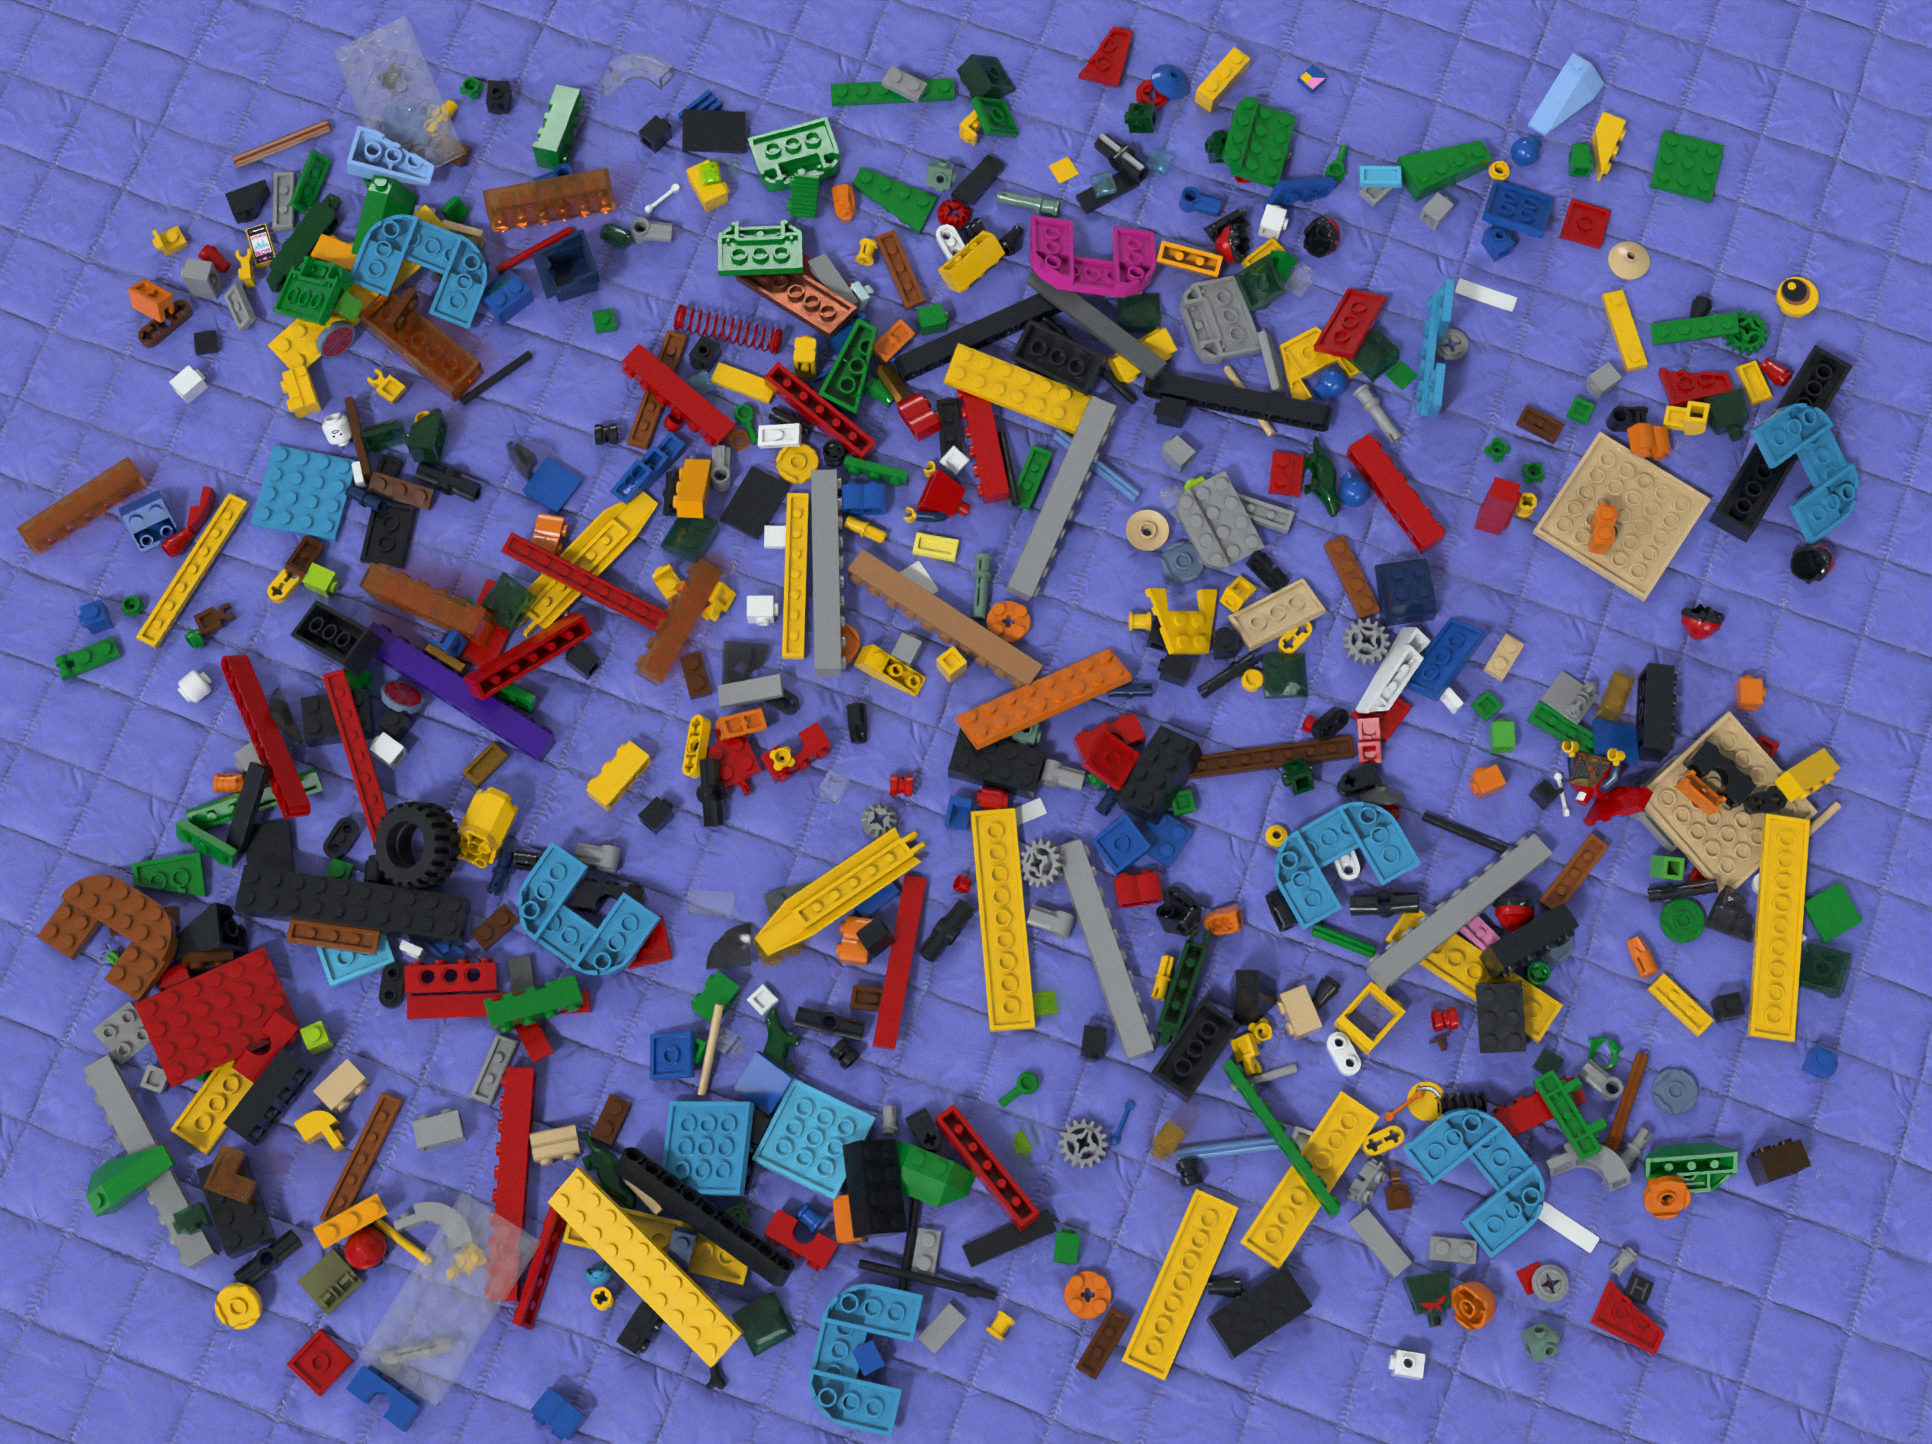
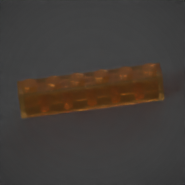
M126 457L17 527V530L35 555L44 553L56 542L65 540L73 531L85 527L95 517L105 514L106 510L112 506L121 504L129 495L141 491L147 483L130 458Z
M702 558L696 563L692 562L688 567L686 573L689 575L686 581L682 580L676 589L678 592L677 597L670 600L666 607L667 615L665 618L661 617L655 627L658 629L655 636H650L645 645L648 649L635 662L637 668L634 673L656 686L663 682L723 571Z

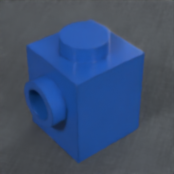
M1502 226L1489 227L1484 231L1481 244L1493 262L1511 254L1515 246V242L1505 227Z
M101 600L79 607L81 615L78 616L82 627H86L92 635L113 628L108 608Z
M1815 1045L1809 1049L1801 1070L1823 1080L1830 1074L1833 1075L1838 1066V1062H1836L1838 1054Z

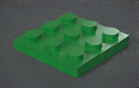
M1663 130L1649 188L1710 203L1713 197L1724 145Z

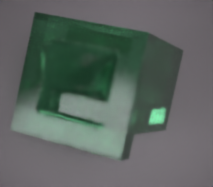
M197 1202L173 1214L175 1221L172 1223L178 1235L181 1233L192 1235L201 1231L204 1225L208 1228L213 1226L207 1209L201 1202Z

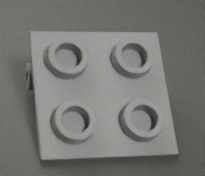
M1562 670L1541 698V701L1578 725L1599 695L1596 694L1597 685L1594 682L1583 685Z
M130 1001L92 1030L121 1065L151 1042L135 1006Z

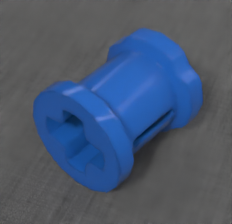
M806 1203L795 1219L802 1221L811 1229L810 1232L815 1233L826 1219V1216L819 1215L810 1207L811 1204Z

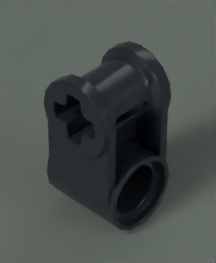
M1617 406L1606 419V426L1613 432H1627L1629 427L1637 423H1647L1646 414L1648 413V408L1645 406ZM1614 417L1620 418L1622 422L1617 421Z
M1369 762L1344 773L1337 783V790L1342 796L1349 797L1375 788V785L1382 783V780L1374 763Z
M1165 903L1156 910L1157 918L1166 933L1188 937L1195 923H1199L1201 920L1200 913L1190 906L1185 907Z
M923 1108L905 1118L922 1149L931 1153H937L941 1148L942 1142L927 1109ZM931 1137L935 1145L927 1144V1138Z

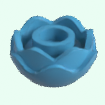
M607 1262L605 1264L596 1263L593 1268L586 1269L584 1277L590 1284L600 1285L611 1279L613 1268Z

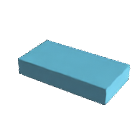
M1359 166V188H1401L1402 186L1401 166Z

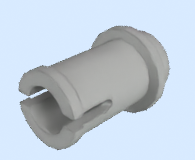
M883 1106V1126L880 1127L882 1135L895 1136L896 1131H898L896 1126V1106Z
M1629 1247L1622 1248V1253L1608 1266L1618 1277L1621 1276L1632 1262L1635 1263L1638 1257Z

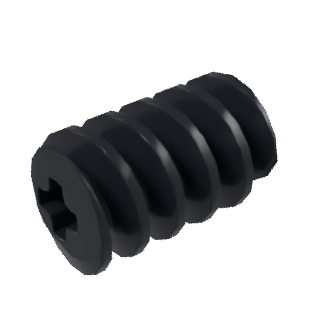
M1482 1090L1478 1091L1477 1096L1474 1091H1470L1468 1096L1465 1092H1460L1459 1097L1455 1092H1452L1450 1097L1447 1093H1442L1441 1097H1437L1438 1116L1457 1108H1475L1487 1112L1486 1095Z

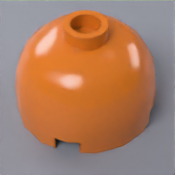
M1465 1282L1455 1287L1449 1295V1306H1453L1455 1320L1468 1330L1483 1328L1492 1321L1496 1314L1497 1303L1495 1296L1481 1282Z

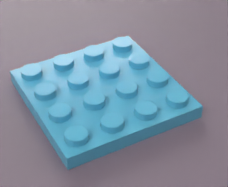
M793 1079L758 1145L752 1161L831 1200H835L846 1180L842 1145L866 1140L876 1117Z

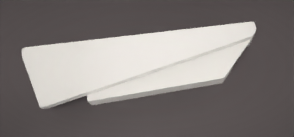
M1403 627L1400 630L1355 709L1356 712L1369 713L1386 711L1391 708L1424 658L1420 653L1430 643V640L1417 627Z

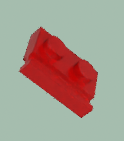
M1273 451L1268 494L1300 496L1304 455L1301 454L1300 456L1294 453Z

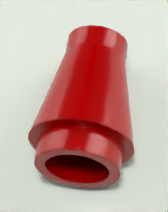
M207 244L199 252L198 258L203 261L212 262L215 269L223 274L230 269L231 263L223 257L215 246Z
M1769 358L1765 359L1760 365V369L1764 371L1775 386L1783 388L1793 376L1790 373V369L1771 361Z
M185 527L164 539L160 546L170 558L180 555L189 541L194 538V535Z

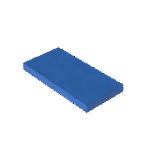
M1450 617L1421 655L1424 658L1404 688L1437 702L1487 637L1486 632Z

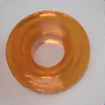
M735 430L729 436V445L734 450H745L750 444L749 434L744 430ZM743 439V442L736 443V440Z

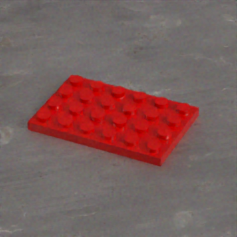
M265 947L134 1004L171 1088L236 1060L245 1047L254 1052L269 1045L270 1037L261 1031L260 1028L273 1010H276L297 1025L298 1029L296 1032L301 1029Z

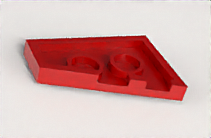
M1113 26L1101 42L1099 49L1089 59L1086 67L1079 73L1078 79L1118 88L1133 31Z
M1660 368L1658 371L1670 406L1680 407L1688 405V401L1703 402L1731 396L1734 392L1727 373L1704 371L1700 373H1687V370L1670 372L1667 369Z
M1616 786L1609 792L1606 798L1595 799L1583 822L1589 827L1595 825V821L1598 820L1603 822L1610 821L1612 816L1620 815L1624 817L1642 812L1653 792L1648 787Z
M1608 1280L1589 1323L1652 1355H1656L1665 1333L1645 1313H1642L1626 1295H1623L1611 1280Z

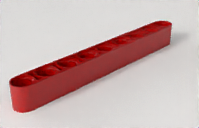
M246 654L223 656L221 659L223 674L261 765L270 769L268 782L283 817L290 819L308 816L311 809L309 799Z

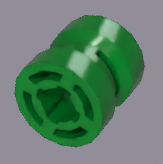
M1534 962L1526 969L1523 978L1535 987L1540 988L1549 979L1550 969L1543 962Z

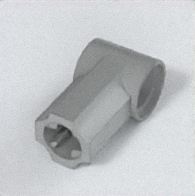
M642 217L635 218L631 222L632 239L639 244L646 243L647 241L672 242L673 223L650 222ZM638 229L645 230L643 232H637Z
M717 445L712 448L711 480L713 488L719 492H724L731 486V448L725 445ZM718 477H725L724 480H717Z
M1045 759L1039 782L1049 787L1062 786L1081 791L1086 772L1065 767L1056 760Z
M578 843L574 857L585 865L596 866L598 869L607 872H617L621 849L611 845H602L600 847Z
M1033 905L1027 924L1049 931L1055 937L1068 939L1075 917L1064 911L1054 912Z
M1591 1059L1578 1073V1076L1594 1088L1601 1098L1607 1102L1618 1099L1623 1091L1622 1082L1610 1076ZM1606 1085H1613L1617 1093H1608Z

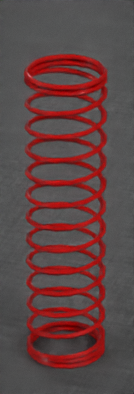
M680 304L676 310L674 330L678 331L681 328L685 333L689 329L692 335L697 331L700 337L705 333L707 338L713 335L715 340H718L721 336L723 342H726L729 338L731 344H734L737 340L739 346H742L745 342L747 348H750L752 344L755 350L761 346L763 352L769 348L770 353L774 355L779 351L783 333L782 328H777L773 338L775 327H772L769 343L764 350L763 340L767 325H764L761 341L756 348L755 338L759 323H756L753 339L748 346L747 336L751 321H748L746 335L740 344L739 334L743 323L742 319L739 322L736 338L732 342L731 332L735 321L734 317L731 320L729 334L724 340L723 330L726 324V315L723 318L721 332L718 338H716L715 328L718 322V313L715 316L713 330L710 336H708L707 326L711 316L710 311L707 314L705 328L702 334H700L699 325L703 310L701 309L699 312L698 323L694 332L691 331V323L695 308L693 307L691 310L689 325L685 331L683 329V321L687 306Z

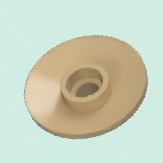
M1624 241L1616 244L1610 250L1608 265L1617 277L1624 280H1635L1647 272L1650 258L1645 248L1640 244Z
M1153 510L1136 512L1129 518L1126 525V536L1129 542L1137 549L1143 551H1153L1160 548L1167 541L1169 535V526L1166 519L1160 513ZM1149 531L1151 535L1145 536L1143 532Z

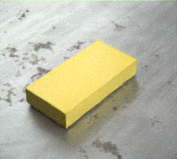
M917 532L913 555L955 562L959 540Z

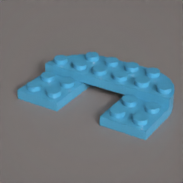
M393 215L373 225L363 239L350 272L355 278L353 284L388 298L403 259L443 275L429 314L469 330L487 281L486 264L475 244L460 234H455L412 215Z
M1446 279L1444 286H1440L1439 291L1433 290L1432 297H1427L1426 310H1429L1428 318L1425 317V322L1423 323L1422 336H1426V338H1423L1420 348V357H1423V359H1421L1418 367V377H1421V380L1418 381L1415 398H1419L1416 401L1415 413H1419V416L1437 418L1442 406L1446 364L1437 363L1434 370L1436 344L1443 343L1451 320L1455 281L1452 279Z
M1798 403L1778 408L1772 416L1750 430L1769 469L1777 467L1793 454H1797L1813 489L1791 504L1789 508L1807 543L1811 544L1848 518L1857 502L1854 501L1855 490L1859 489V481L1854 463L1847 464L1830 430L1834 424L1828 415L1818 407L1813 408L1808 406L1807 403Z
M1366 802L1346 803L1296 830L1282 843L1275 860V878L1280 892L1287 901L1302 930L1342 909L1320 869L1353 850L1360 848L1381 886L1421 864L1401 827L1385 809Z
M551 842L526 877L518 894L517 906H519V920L523 929L535 942L544 946L581 973L592 976H609L624 970L637 958L636 954L662 918L623 892L599 928L589 923L564 904L590 867L556 843Z
M1475 1108L1453 1109L1437 1117L1438 1119L1403 1146L1402 1149L1431 1185L1435 1184L1467 1157L1473 1161L1497 1192L1464 1217L1461 1222L1489 1257L1493 1258L1527 1231L1540 1216L1544 1206L1545 1186L1543 1178L1536 1165L1494 1116Z
M859 1284L841 1292L828 1304L821 1319L812 1365L809 1370V1389L815 1405L830 1421L843 1427L892 1438L902 1389L858 1380L860 1367L852 1350L866 1343L868 1333L913 1343L923 1295L875 1284Z

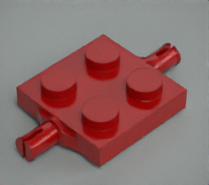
M715 728L713 732L718 742L707 748L706 758L719 760L720 782L724 784L726 789L740 785L744 796H748L745 787L749 794H752L753 791L748 781L752 776L762 772V769L746 736L743 735L721 741L719 738L721 735Z

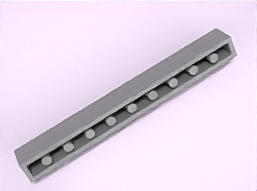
M1092 396L1089 400L1005 591L1026 601H1029L1032 596H1037L1041 587L1038 584L1040 577L1044 578L1049 569V566L1046 565L1048 559H1053L1058 549L1055 546L1057 539L1061 540L1066 531L1063 525L1066 519L1070 521L1075 510L1072 508L1074 501H1079L1083 492L1080 487L1083 482L1086 483L1092 472L1088 469L1091 463L1095 464L1100 454L1097 451L1099 444H1104L1108 433L1105 432L1108 425L1112 426L1116 418V414H1114L1116 406L1095 396Z
M837 469L811 470L815 678L842 677L841 669H846L845 656H841V649H845V636H841L840 629H845V616L840 615V609H844V595H840V589H844V575L839 576V569H843V556H839V549H843V536H838V529H843L842 516H838V510H842V497H838L837 490H842L841 477L837 478Z
M1535 833L1529 838L1524 836L1516 843L1517 848L1513 851L1510 849L1506 850L1499 857L1501 860L1497 864L1491 862L1483 870L1485 873L1482 876L1475 875L1467 882L1468 887L1464 890L1462 888L1456 890L1451 895L1453 899L1448 903L1445 901L1441 902L1434 909L1436 912L1433 915L1426 914L1418 921V927L1407 929L1401 935L1403 939L1398 943L1395 940L1392 941L1385 948L1386 952L1383 955L1376 954L1368 961L1370 965L1366 973L1383 992L1550 858L1553 853Z
M1081 839L1057 846L1061 847L1059 854L1065 855L1061 863L1066 864V866L1061 867L1060 870L1064 873L1062 876L1127 1062L1151 1055L1154 1052L1153 1047H1156V1042L1153 1034H1149L1146 1028L1149 1022L1146 1013H1141L1139 993L1134 991L1131 983H1134L1131 971L1126 970L1124 962L1127 960L1124 950L1119 949L1116 942L1119 941V936L1116 928L1111 927L1109 920H1112L1109 908L1104 907L1102 899H1105L1102 887H1097L1095 881L1097 873L1094 865L1090 866L1088 858L1090 853L1088 847L1082 844Z
M106 1055L83 1068L86 1073L84 1080L90 1089L94 1088L97 1094L94 1096V1099L100 1108L104 1107L107 1113L104 1116L105 1120L111 1128H115L117 1132L115 1138L120 1147H125L128 1153L125 1156L160 1146L115 1059L110 1055ZM173 1168L169 1169L147 1187L149 1193L146 1197L152 1207H157L159 1211L157 1218L163 1227L167 1226L170 1232L167 1235L168 1239L174 1247H178L180 1251L178 1257L182 1265L195 1270L219 1254Z

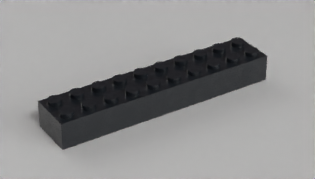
M1814 345L1775 410L1788 405L1807 403L1808 406L1818 407L1823 412H1826L1851 370L1852 365ZM1755 442L1708 521L1746 543L1798 459L1797 454H1793L1777 467L1769 469Z
M244 865L234 908L240 915L285 922H290L291 919L379 931L381 935L463 947L471 902L466 896Z

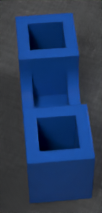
M363 1365L346 1387V1390L368 1405L376 1395L386 1394L389 1397L390 1406L383 1417L400 1430L407 1432L423 1410L418 1405L421 1400L410 1392L407 1396L399 1391L402 1386L394 1380L390 1379L388 1382L381 1377L383 1372L375 1366L371 1365L368 1368Z

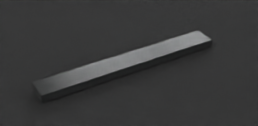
M1035 272L1026 279L1027 285L1151 380H1154L1167 367V362L1074 291L1058 290L1042 280Z

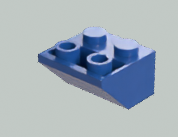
M159 490L119 508L121 518L141 553L162 544L164 539L180 531Z

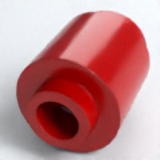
M983 786L982 790L977 792L976 803H980V808L1007 809L1009 791H1004V788Z

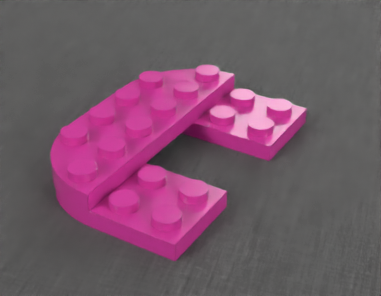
M1031 215L1030 265L1042 280L1056 289L1126 298L1142 292L1150 284L1156 266L1155 234L1153 231L1113 226V261L1074 256L1073 221Z

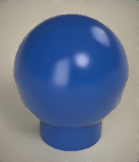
M1530 135L1529 137L1516 140L1511 147L1512 160L1520 166H1530L1535 163L1540 154L1539 149L1542 146L1540 138Z
M1328 368L1321 373L1318 378V384L1312 390L1321 401L1328 397H1337L1347 387L1346 375L1337 368Z
M1348 472L1340 478L1342 484L1340 487V498L1343 503L1350 507H1359L1368 500L1369 487L1364 480L1357 477L1356 473Z

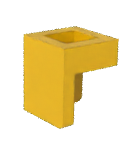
M952 646L936 658V667L948 682L951 683L967 671V661Z

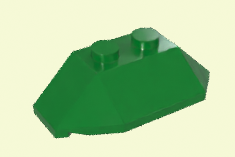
M896 1141L902 1193L936 1208L968 1196L975 1179L973 1172L949 1159L914 1145Z
M1709 1142L1661 1145L1645 1156L1644 1178L1648 1181L1651 1178L1662 1176H1679L1687 1185L1690 1193L1712 1192L1728 1178L1737 1174L1738 1151Z

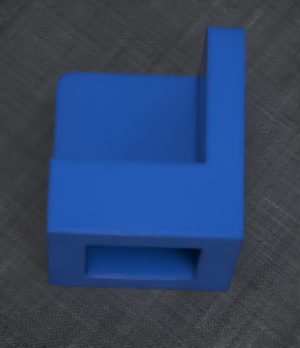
M453 629L451 632L446 633L441 642L432 638L428 641L458 659L469 643L459 632Z
M950 795L945 817L946 827L960 830L967 829L972 799Z
M873 1340L852 1350L864 1378L886 1367Z

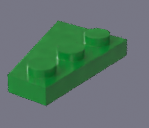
M200 852L132 863L135 886L207 897L202 854Z

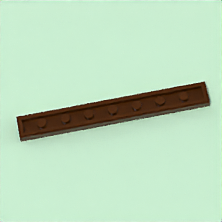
M1352 735L1334 737L1326 741L1319 739L1204 754L1187 780L1282 768L1283 764L1289 763L1291 760L1301 758L1304 759L1307 765L1354 759L1356 755Z

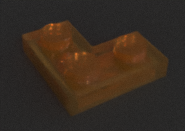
M222 1144L203 1188L249 1205L258 1183L236 1175L245 1152Z

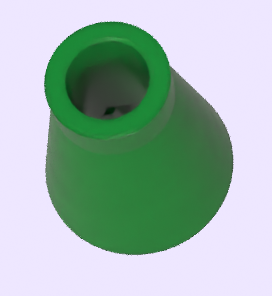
M873 376L865 385L866 395L884 403L886 406L893 402L894 398L880 378L877 379Z

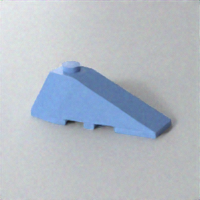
M357 126L347 160L348 174L366 179H373L374 175L394 178L399 183L430 186L435 169L433 164L415 153L408 152L397 142L394 143L387 139L381 132Z

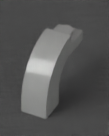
M1570 1143L1563 1144L1564 1154H1554L1546 1161V1168L1550 1178L1573 1168L1585 1167L1594 1170L1602 1177L1609 1192L1631 1184V1175L1622 1159L1614 1151L1601 1144L1599 1145L1602 1151L1583 1162L1579 1160Z
M421 1202L413 1204L415 1214L412 1215V1212H408L398 1216L399 1220L393 1221L395 1229L399 1233L425 1224L439 1225L446 1231L451 1248L455 1252L469 1248L473 1244H478L468 1221L456 1210L442 1203Z

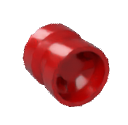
M891 774L890 796H897L903 793L905 796L912 797L913 774H906L904 777L898 774Z
M1449 1007L1444 1011L1440 1009L1431 1010V1022L1434 1032H1441L1444 1028L1458 1030V1014L1455 1007Z

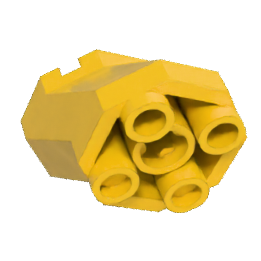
M489 787L486 791L480 789L476 792L459 826V830H457L458 835H461V842H459L461 854L457 857L479 868H485L488 864L494 863L511 826L516 820L519 809L516 804L513 807L511 804L512 798L509 794L494 787Z

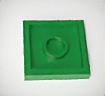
M975 96L971 100L985 135L1016 138L1019 135V131L1004 99Z
M1841 882L1835 883L1804 901V911L1822 943L1830 941L1863 922Z

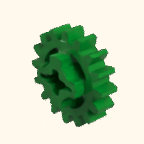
M1740 310L1737 315L1738 322H1742L1738 323L1740 333L1739 335L1722 337V339H1727L1725 346L1731 345L1732 352L1736 349L1739 350V355H1742L1744 351H1746L1748 356L1753 351L1758 353L1765 346L1769 338V334H1767L1769 327L1763 326L1766 320H1759L1760 314L1752 316L1751 310L1747 314Z

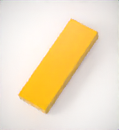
M718 362L710 379L712 384L769 405L775 394L765 386L763 378Z
M1662 973L1647 989L1697 1037L1714 1021L1709 1014L1665 973Z

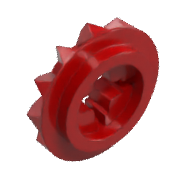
M1151 79L1143 81L1136 90L1137 102L1154 103L1157 110L1163 105L1165 106L1168 100L1167 97L1160 94L1154 88ZM1153 89L1155 97L1151 101L1148 95H1150Z
M950 198L948 201H943L940 207H938L937 218L941 225L948 224L957 230L962 228L963 224L969 222L970 210L955 199ZM950 209H952L953 211L958 210V217L955 215L949 216Z

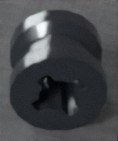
M978 217L973 219L972 223L962 225L964 235L969 242L981 231H986Z

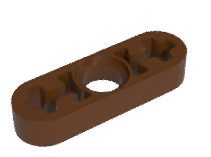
M181 299L173 303V315L177 318L175 321L171 313L168 312V307L165 309V319L171 321L169 327L161 328L160 322L154 319L145 325L138 333V339L141 344L146 348L157 346L190 319L192 308L187 301ZM178 309H185V312H179ZM155 327L160 332L159 334L154 330ZM146 335L152 336V339H151V340L146 339L145 336H146Z

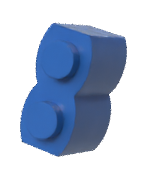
M851 481L842 485L843 515L886 514L885 484H881L879 481H870L868 484L863 485Z
M550 1387L547 1388L531 1409L535 1413L532 1418L542 1426L546 1423L553 1428L551 1433L560 1441L564 1438L570 1441L587 1419L584 1414Z

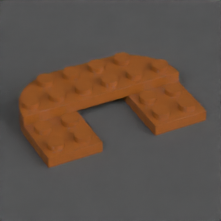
M93 875L75 882L60 896L64 899L37 937L70 959L75 960L100 924L103 923L131 941L104 980L138 1002L144 1000L175 956L178 946L175 920L159 903L116 877Z

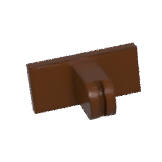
M1447 1034L1430 1041L1429 1044L1437 1041L1441 1051L1447 1050L1443 1039L1450 1035Z

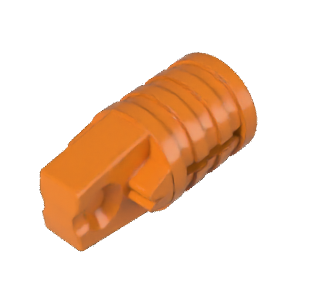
M215 773L213 778L214 793H240L246 775L239 773Z
M1636 936L1628 940L1627 945L1631 959L1639 973L1640 979L1657 974L1659 968H1657L1654 957L1643 938Z

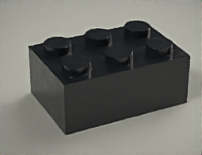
M368 689L353 690L351 692L366 740L374 739L376 734L372 696ZM328 694L302 697L304 740L308 746L316 747L342 743Z
M1522 980L1476 983L1480 1054L1527 1051Z

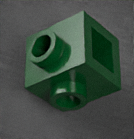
M1130 103L1129 110L1125 112L1124 116L1125 124H1128L1130 133H1154L1157 122L1154 103Z
M1224 130L1214 131L1206 139L1205 151L1208 153L1209 164L1225 163L1224 160H1221V153L1228 134Z
M1303 758L1294 759L1282 765L1284 773L1281 774L1284 787H1289L1294 796L1315 789L1313 768L1311 765H1307Z

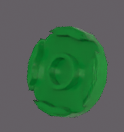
M1675 899V901L1667 903L1660 912V928L1671 941L1681 944L1690 943L1697 939L1704 931L1705 916L1700 906L1692 900Z

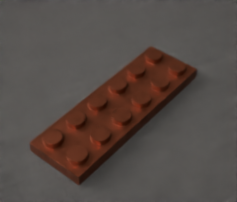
M803 273L736 276V281L829 339L858 313L857 306Z

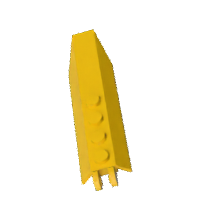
M643 491L627 505L621 501L605 509L559 557L599 576L637 537L659 504ZM541 574L514 602L523 613L516 619L513 627L519 629L530 618L532 622L523 631L525 637H530L537 630L538 626L545 629L553 624L581 593Z
M894 827L785 900L755 936V940L766 955L769 956L812 937L920 864L921 861L914 856L924 850L927 845L921 842L910 849L907 844L917 838V832L913 831L900 838Z

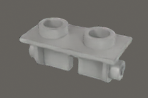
M1375 1159L1367 1161L1359 1173V1176L1365 1179L1364 1182L1356 1178L1347 1191V1198L1353 1202L1356 1200L1362 1209L1366 1203L1372 1200L1374 1190L1378 1184L1384 1182L1387 1176V1169L1383 1162L1379 1163Z

